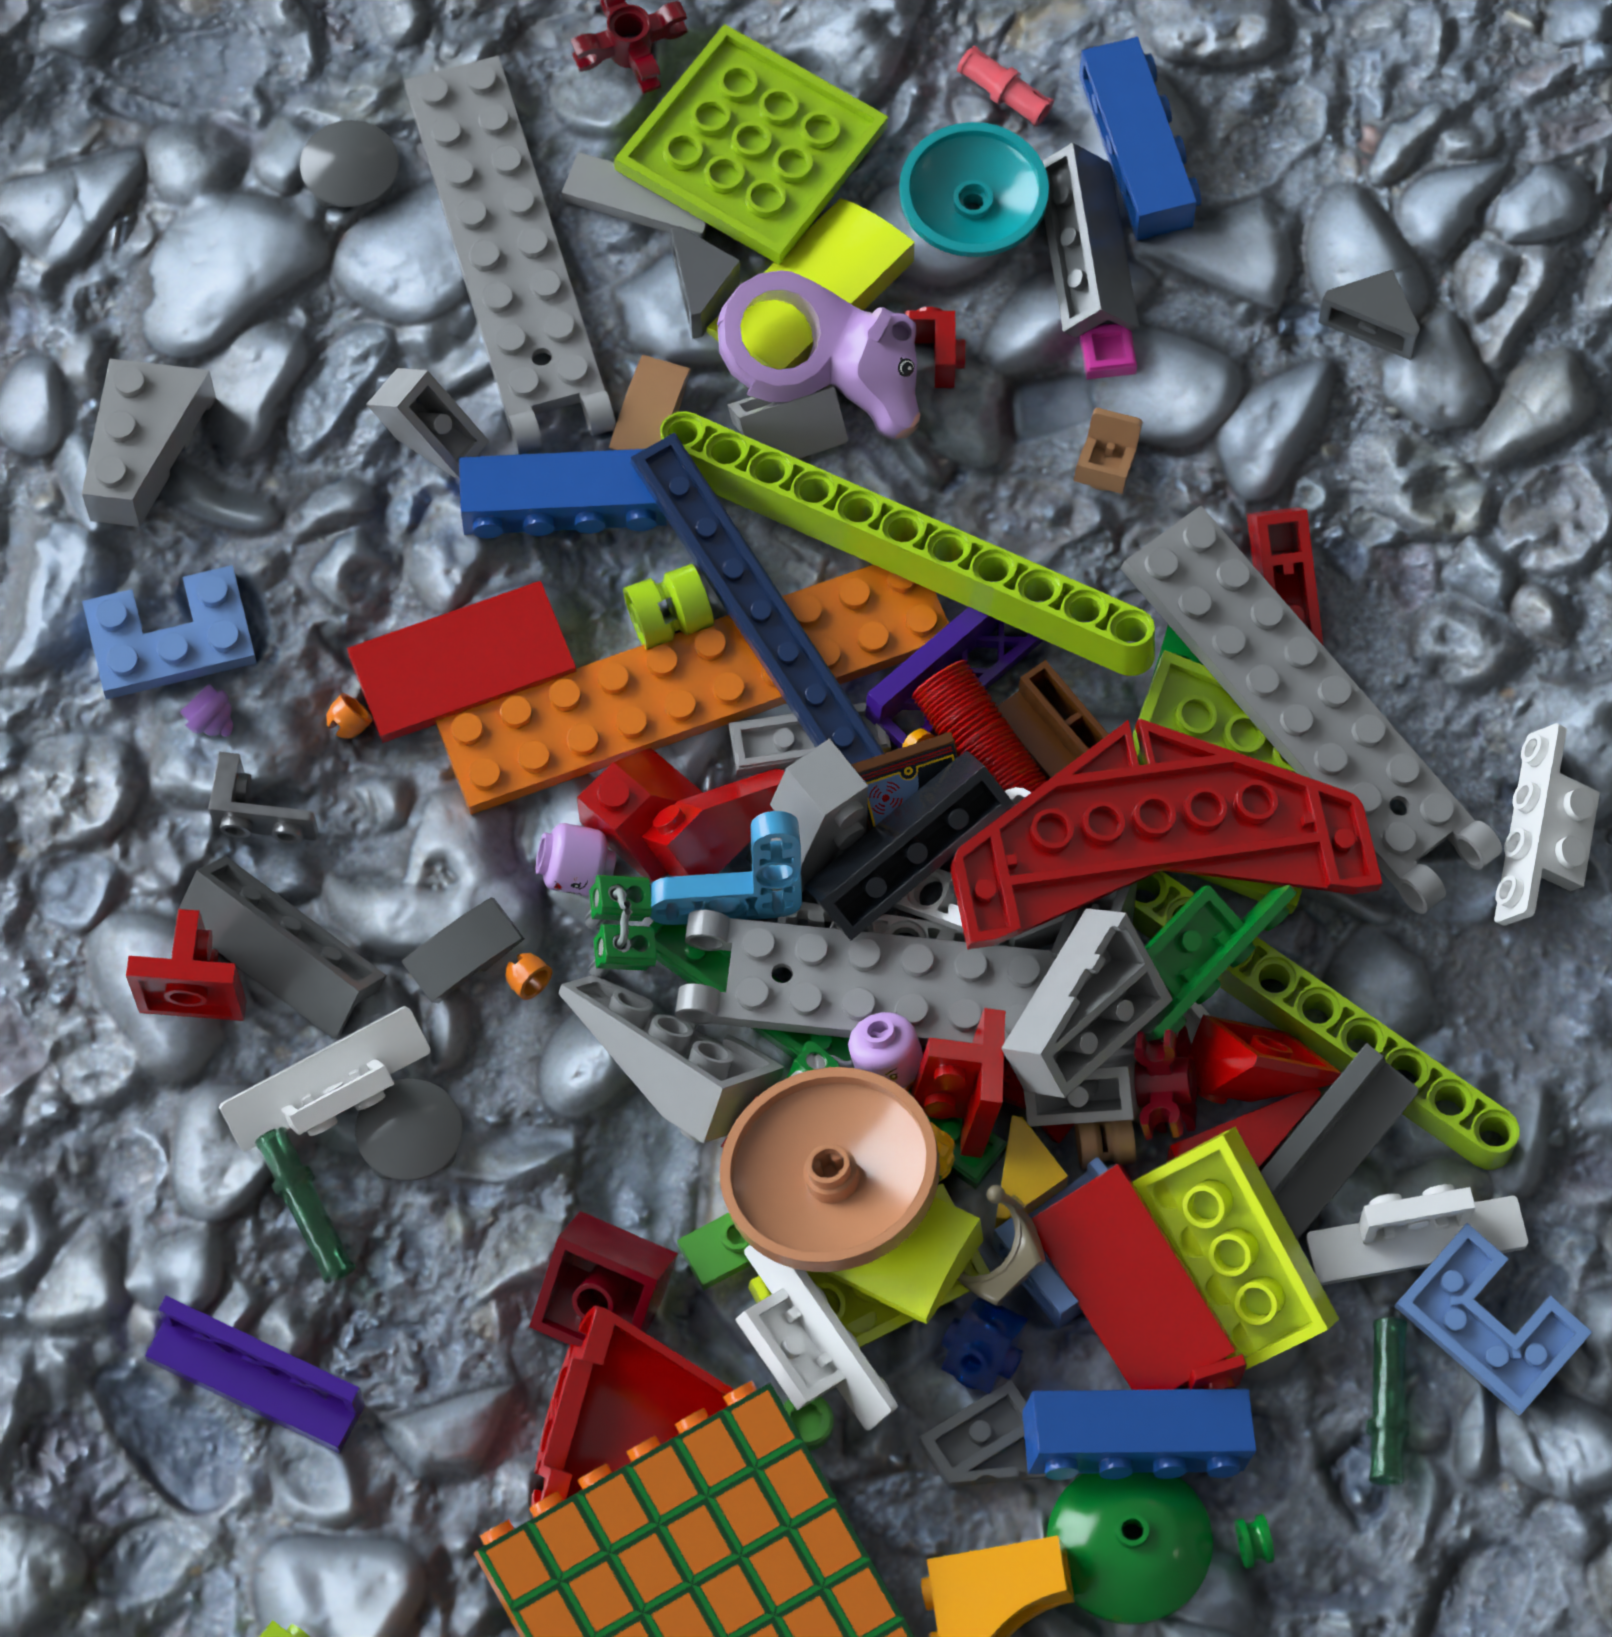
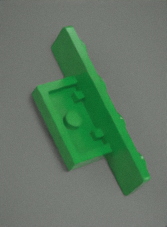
M1210 885L1201 887L1147 943L1145 949L1173 999L1138 1031L1144 1032L1147 1042L1161 1039L1164 1042L1165 1030H1172L1175 1034L1178 1033L1187 1022V1019L1183 1016L1185 1012L1195 1002L1199 1005L1208 1000L1221 986V982L1217 978L1229 966L1231 968L1237 967L1253 953L1256 946L1252 941L1263 929L1266 932L1272 930L1286 918L1290 912L1286 905L1297 894L1291 885L1270 890L1242 920Z

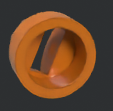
M346 693L339 695L331 704L326 714L327 726L331 729L339 725L340 728L336 736L344 739L355 738L373 721L367 709Z
M520 953L517 955L518 962L516 964L508 962L505 977L510 988L523 1000H529L541 993L548 985L552 977V969L540 957L532 953Z

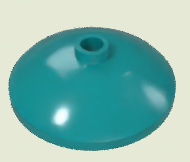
M981 122L949 125L925 137L907 157L902 168L899 183L901 207L912 229L933 247L962 257L997 255L1025 241L1040 224L1046 211L1049 194L1047 172L1035 149L1016 133L997 125ZM970 203L978 204L981 208L977 210L967 209L965 206Z

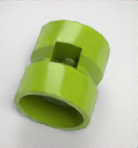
M693 564L666 572L661 583H657L649 578L623 588L626 606L641 645H644L646 650L672 641L676 631L689 635L714 626V618L708 596ZM666 600L671 614L666 617L662 616L658 605L659 602Z

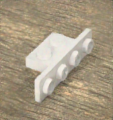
M1558 723L1530 733L1521 750L1522 765L1518 787L1513 796L1514 810L1510 833L1504 845L1505 861L1502 878L1496 891L1497 906L1494 921L1503 926L1534 915L1541 878L1569 891L1584 887L1600 792L1559 773L1567 728Z
M403 1006L222 1102L219 1109L238 1146L243 1151H248L290 1128L298 1135L307 1131L309 1136H314L334 1126L338 1122L336 1115L353 1106H355L357 1111H360L381 1101L385 1097L383 1090L394 1085L390 1075L428 1055L430 1047L412 1011L408 1007Z
M1451 1184L1434 1186L1423 1191V1196L1402 1199L1400 1194H1387L1376 1197L1369 1202L1370 1205L1364 1206L1359 1223L1308 1232L1306 1243L1312 1269L1321 1286L1428 1267L1466 1223L1472 1226L1501 1253L1523 1250L1528 1244V1238L1518 1199L1515 1196H1507L1474 1202L1471 1187L1455 1190L1454 1185Z
M749 1245L744 1253L772 1295L746 1309L735 1320L797 1410L801 1409L836 1387L866 1430H871L898 1408V1404L891 1395L887 1383L877 1375L859 1349L856 1338L846 1330L828 1304L824 1292L815 1285L806 1271L776 1263Z

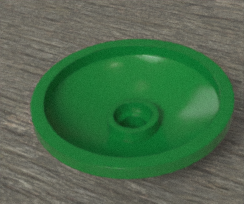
M1133 1472L1130 1476L1121 1479H1105L1100 1477L1099 1473H1082L1065 1488L1052 1510L1047 1529V1537L1058 1535L1066 1547L1075 1599L1074 1603L1092 1616L1115 1624L1141 1625L1152 1623L1180 1610L1195 1596L1202 1586L1210 1567L1213 1552L1211 1523L1207 1511L1197 1494L1180 1477L1162 1479L1155 1477L1153 1472ZM1128 1524H1134L1141 1529L1142 1536L1137 1540H1129L1122 1534V1528Z

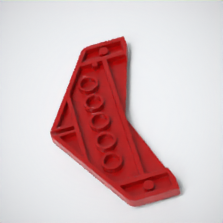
M1138 718L1135 724V729L1144 765H1139L1128 719L960 846L951 864V876L967 950L995 946L1161 871L1281 886L1291 885L1297 888L1352 895L1378 891L1383 884L1365 809L1356 795Z

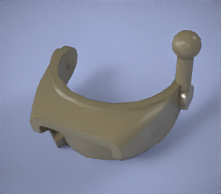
M992 1185L987 1190V1199L993 1204L1001 1203L1005 1205L1013 1218L1015 1237L1011 1251L1004 1262L992 1272L973 1277L968 1276L963 1270L957 1280L965 1288L996 1306H1001L1004 1303L1003 1299L1007 1295L1012 1296L1011 1291L1025 1282L1031 1272L1037 1266H1042L1046 1261L1037 1229L1032 1219L1023 1210L1025 1208L1024 1203L1017 1196L1006 1194L1001 1186Z

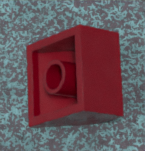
M579 1211L557 1238L529 1328L568 1345L582 1346L587 1334L579 1332L580 1323L591 1308L599 1306L610 1310L647 1333L664 1298L678 1253Z

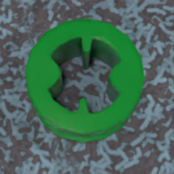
M1264 1514L1255 1515V1520L1250 1523L1245 1522L1243 1518L1235 1519L1236 1538L1244 1566L1247 1569L1252 1568L1255 1565V1561L1259 1559L1264 1560L1266 1564L1274 1563L1275 1554L1272 1537Z

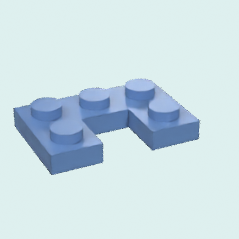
M233 565L184 576L183 581L193 622L143 634L132 589L82 601L106 700L257 663Z
M1466 1223L1394 1307L1519 1416L1589 1337L1592 1331L1551 1295L1516 1335L1509 1331L1474 1300L1507 1262L1508 1258L1472 1226Z

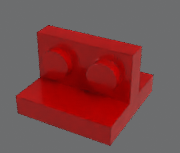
M178 909L171 959L128 955L126 978L139 1013L244 1021L247 1000L236 964L218 962V949H212V930L205 929L200 910Z
M984 1008L972 1043L929 1037L910 1095L929 1117L936 1119L962 1118L960 1154L962 1156L982 1158L1002 1105L1004 1053L1001 1048L1005 1041V1010Z

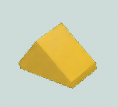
M1012 1116L1001 1187L1006 1194L1017 1196L1025 1205L1023 1210L1030 1214L1067 1187L1068 1175L1024 1118ZM1001 1203L997 1207L995 1229L1012 1218L1008 1208Z

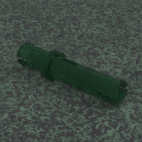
M280 1127L278 1130L275 1128L264 1133L256 1139L255 1145L260 1150L275 1180L272 1188L277 1197L284 1198L300 1230L301 1236L305 1240L322 1274L324 1283L329 1284L333 1280L336 1282L345 1278L356 1267L353 1261L350 1260L333 1226V1222L312 1184L315 1176L311 1168L303 1166L288 1136L286 1127Z
M1393 1317L1378 1318L1373 1321L1372 1417L1366 1420V1434L1371 1437L1369 1482L1381 1486H1396L1404 1483V1438L1410 1435V1423L1405 1419L1406 1331L1408 1323L1403 1319Z

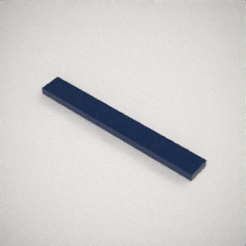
M675 432L632 456L631 465L814 746L818 747L830 738L850 764L884 754L882 748Z

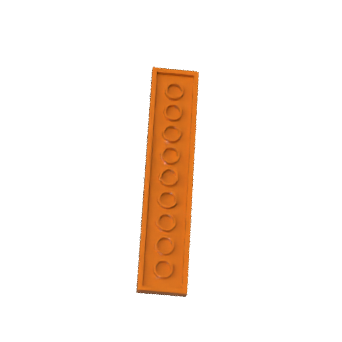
M874 564L782 596L839 684L903 663L949 624L936 592ZM730 615L714 620V626L689 635L683 632L674 634V639L670 642L647 650L644 645L576 668L577 672L443 718L436 721V728L470 815L603 769L614 761L648 748L656 750L787 703Z

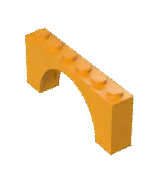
M1058 1535L927 1559L929 1577L921 1578V1589L926 1610H934L937 1631L929 1632V1637H1010L1017 1629L1037 1615L1057 1606L1075 1602L1067 1550Z

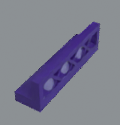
M968 607L867 693L865 717L875 726L877 723L889 736V740L900 749L908 736L891 719L902 710H921V708L917 707L918 704L914 703L915 699H912V695L926 680L957 661H967L968 653L975 647L997 648V662L990 668H970L974 670L973 673L976 674L979 682H982V686L987 690L1044 640L1031 634L1026 637L1004 636V622ZM997 629V636H989ZM1004 648H1012L1004 655ZM924 716V725L920 728L926 729L933 735L936 734L935 729H932V725L926 720L927 716Z
M165 1295L158 1308L163 1323L145 1354L147 1362L340 1454L365 1408L360 1387Z

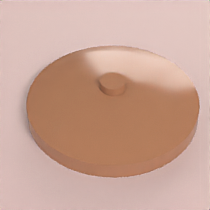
M828 1067L802 1072L788 1077L765 1090L744 1109L735 1121L725 1141L720 1161L722 1196L729 1215L742 1237L755 1250L772 1261L790 1268L811 1272H833L859 1267L886 1255L898 1247L915 1231L926 1216L935 1197L940 1174V1158L935 1135L928 1117L918 1102L905 1089L881 1075L847 1067Z

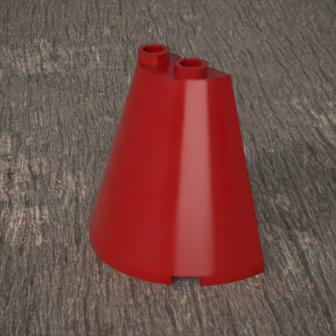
M594 1306L587 1312L579 1326V1332L587 1334L582 1346L570 1344L555 1385L541 1436L534 1474L544 1477L543 1491L534 1489L532 1505L557 1491L564 1501L583 1490L578 1479L607 1463L613 1473L632 1462L626 1452L656 1435L660 1444H663L680 1434L675 1424L704 1408L710 1417L728 1407L723 1396L735 1389L610 1310Z

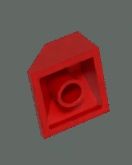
M648 748L612 762L577 796L579 822L585 827L602 831L606 836L608 847L615 851L618 856L642 877H647L649 882L653 883L658 879L665 878L669 873L641 836L653 826L654 818L664 808L674 805L679 800L703 792L655 750Z
M1204 1014L1192 1041L1191 1053L1189 1054L1195 1063L1198 1086L1197 1094L1219 1104H1226L1228 1098L1254 1102L1329 1086L1342 1073L1286 1031Z

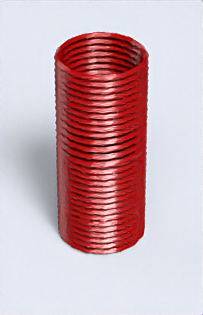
M960 660L947 666L926 680L913 692L912 699H915L914 703H917V707L921 708L920 712H924L923 716H927L926 720L932 725V729H935V733H938L939 736L945 734V732H951L957 747L958 756L966 750L987 768L1004 791L1016 787L1024 788L1032 793L1047 781L1046 776H1043V772H1040L1041 768H1038V764L1034 763L1035 759H1031L1032 755H1028L1029 751L1025 750V746H1022L1023 742H1019L1020 738L1014 733V729H1011V725H1008L1006 718L1002 717L1003 713L998 712L999 707H995L996 702H991V695H988V691L982 686V682H979V678L973 673L974 670L970 669L971 665H967L968 661Z

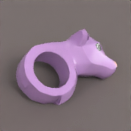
M783 270L760 273L745 281L734 291L722 307L717 322L719 353L731 375L749 388L747 395L767 402H789L813 394L832 384L850 401L867 412L873 419L877 431L886 438H907L919 426L921 414L915 395L917 357L914 342L916 323L906 314L893 313L883 307L877 308L873 313L865 312L814 281L792 271ZM779 300L793 305L802 312L812 330L813 346L809 359L794 368L779 370L764 366L754 359L743 344L740 325L747 308L760 301Z

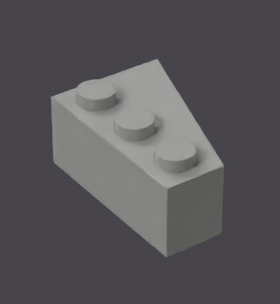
M109 359L82 489V497L90 521L141 526L169 479V470L183 448L187 449L194 437L193 430L205 410L209 411L216 400L210 370Z
M830 738L786 768L770 805L775 811L791 813L798 819L801 843L802 891L806 889L804 885L867 833L868 785ZM772 838L771 841H781V839ZM749 849L746 860L752 866L751 849ZM782 888L772 889V891H782Z
M1086 908L1001 1049L1025 1092L1065 1098L1173 1000L1127 913Z

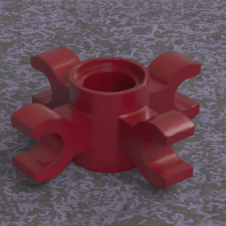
M599 0L601 8L607 17V30L596 34L585 33L571 39V44L575 51L572 53V57L579 72L591 70L603 60L611 58L621 67L632 68L642 94L661 88L657 77L660 75V69L652 55V43L661 39H676L688 33L684 23L687 15L681 2L673 1L667 3L655 13L648 15L643 8L627 4L626 0ZM626 34H634V35H637V36L634 37V38H623V37H622V36H624V35H626Z
M1186 1025L1178 1032V1037H1176L1172 1030H1165L1164 1042L1161 1039L1147 1042L1144 1032L1136 1033L1134 1083L1138 1105L1140 1108H1143L1140 1112L1139 1120L1146 1139L1153 1138L1154 1127L1160 1133H1167L1168 1122L1170 1123L1173 1137H1180L1184 1131L1183 1121L1188 1132L1195 1130L1197 1106L1195 1104L1197 1099V1075L1192 1056H1189L1191 1053V1040Z

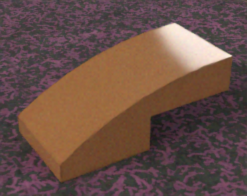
M642 355L625 396L609 448L611 450L646 449L660 441V426L663 420L669 415L679 412L691 369Z

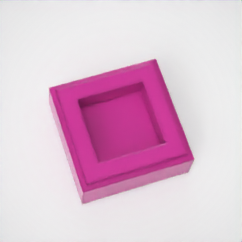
M1117 323L1098 325L1080 336L1086 380L1136 374L1137 362L1131 330Z

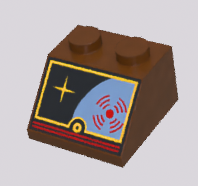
M951 732L851 764L868 785L867 832L959 757Z

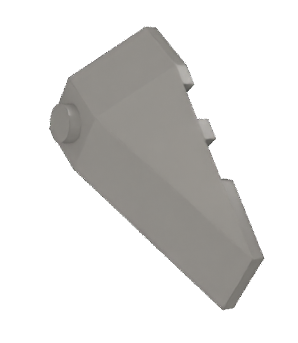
M590 975L561 984L558 994L661 1116L679 1127L681 1133L690 1140L704 1144L728 1135L735 1121L754 1100L756 1095H760L775 1085L782 1076L784 1066L745 1041L727 1034L724 1041L721 1042L696 1031L698 1024L688 1023L674 1016L655 1013L652 1011L653 1003L650 999L605 979Z

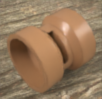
M1132 1120L1074 1123L1077 1155L1081 1170H1087L1088 1163L1096 1157L1102 1162L1113 1161L1116 1164L1121 1163V1165L1136 1163ZM1100 1129H1102L1103 1145H1104V1151H1105V1152H1103L1102 1138H1101Z

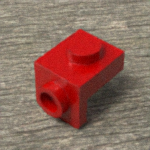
M922 307L916 311H906L905 314L916 323L914 343H934V388H955V369H965V339H956L955 311H943L937 307Z

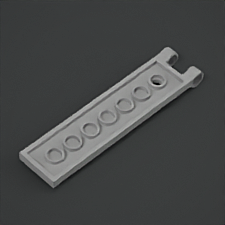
M499 55L404 79L409 103L517 454L522 455L543 449L535 414L581 403L591 436L614 431L616 423L610 399L602 383ZM547 353L552 359L548 364L540 366L533 362V358L537 354Z
M1201 505L1124 561L1120 568L1294 771L1297 774L1349 791L1360 799L1365 809L1379 869L1395 886L1402 899L1412 910L1424 914L1446 896L1445 887L1438 875L1428 866L1417 863L1419 859L1445 839L1451 842L1461 859L1468 866L1476 870H1481L1502 853V845L1496 833L1484 822L1475 821ZM1390 801H1402L1406 805L1407 813L1402 816L1394 814L1389 806Z
M696 910L688 915L685 942L691 947L701 950L731 951L726 992H720L714 987L703 984L682 985L678 990L675 1015L680 1020L693 1024H719L850 1038L851 1032L859 1022L870 1015L889 1012L906 1017L915 1028L920 1045L927 1046L929 1037L972 1043L984 1008L1006 1011V1041L1055 961V958L1052 957L1049 950L999 945L967 950L966 942L861 932L850 941L840 929L733 919L717 911ZM780 967L788 968L793 974L792 978L786 983H778L772 978L774 970ZM1134 1035L1112 1056L1134 1054L1136 1036Z

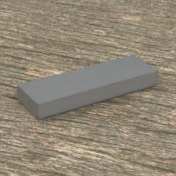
M580 152L577 153L562 190L563 202L671 233V228L682 227L704 240L709 224L614 170V162Z
M866 702L853 704L883 752H890L889 736L877 723L875 726L865 717ZM793 713L729 723L737 777L762 773L774 768L784 770L816 748Z

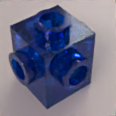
M978 1296L962 1319L955 1317L949 1325L941 1343L942 1347L948 1349L941 1370L953 1375L965 1387L980 1389L990 1394L1002 1377L1010 1381L1014 1376L1024 1355V1351L1017 1348V1345L1028 1319L1003 1306H996Z

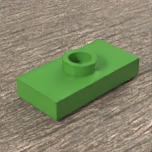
M729 1213L677 1240L678 1248L703 1291L752 1265L744 1253L750 1244L739 1233Z

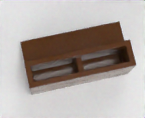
M1046 660L1021 676L1019 691L996 706L999 707L998 712L1003 713L1002 717L1006 718L1008 725H1011V729H1014V733L1020 738L1019 742H1023L1022 746H1025V750L1029 751L1028 755H1032L1031 759H1035L1034 763L1038 764V768H1041L1040 772H1043V776H1046L1047 781L1108 735L1106 730Z

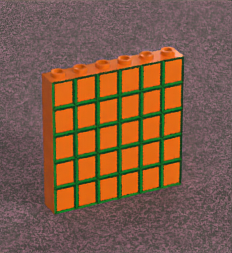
M751 1380L723 1396L728 1407L709 1417L706 1410L702 1408L675 1424L680 1434L663 1444H660L656 1435L626 1452L632 1462L613 1473L607 1463L578 1479L583 1490L564 1501L558 1491L529 1507L534 1517L514 1529L508 1519L480 1535L485 1546L474 1552L476 1559L520 1637L915 1636L771 1382L757 1390Z

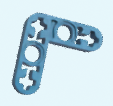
M770 811L760 814L752 820L750 826L751 872L675 876L661 878L651 883L652 914L650 918L657 923L677 925L687 924L689 913L696 910L717 911L727 915L729 918L742 920L779 918L796 913L802 905L801 843L797 817L784 811ZM780 838L781 841H771V839ZM782 888V891H772V889Z

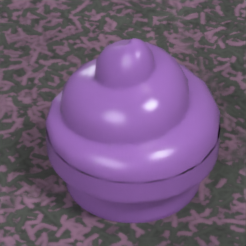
M209 683L180 711L188 720L185 726L196 734L205 732L210 736H217L219 734L225 737L230 736L233 730V722L230 718L232 707L228 701V694L223 689L217 692Z

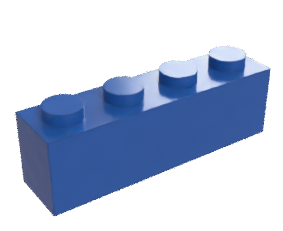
M1138 36L1081 50L1079 77L1108 161L1111 164L1112 172L1136 241L1193 227L1196 207L1201 206L1202 203L1201 193L1196 178H1188L1184 164L1187 163V156L1183 140L1180 135L1173 136L1169 125L1172 122L1169 100L1165 94L1159 95L1154 82H1157L1158 77L1152 54H1144Z
M644 449L459 457L460 510L464 535L495 538L503 533L525 532L532 536H544L551 534L553 531L577 530L581 533L593 534L601 532L605 528L624 527L633 531H647L655 526H667V519L631 465V457Z
M1249 1389L1032 1391L1022 1411L1028 1474H1045L1046 1478L1052 1480L1070 1479L1078 1475V1473H1099L1100 1477L1105 1479H1121L1130 1476L1133 1472H1153L1155 1477L1162 1479L1177 1478L1183 1476L1186 1472H1208L1210 1477L1227 1478L1243 1472L1256 1452Z

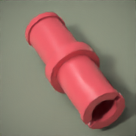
M975 45L964 54L958 64L957 72L964 74L991 93L990 99L998 105L1004 102L1031 121V124L1036 127L1043 122L1053 107L1054 100L1047 98L1020 79L1021 73L1013 67L1006 69L980 51V48Z

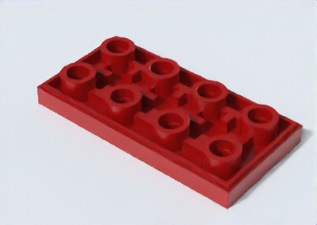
M541 580L347 648L349 659L382 743L436 725V721L577 672Z
M1121 1163L1116 1164L1031 1218L1037 1229L1044 1251L1070 1292L1078 1300V1305L1132 1390H1174L1188 1381L1191 1370L1219 1362L1237 1350L1234 1342Z

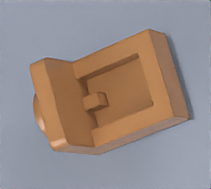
M1095 408L1091 416L1088 436L1076 465L1073 481L1090 485L1098 490H1109L1123 494L1135 461L1143 421L1137 417Z

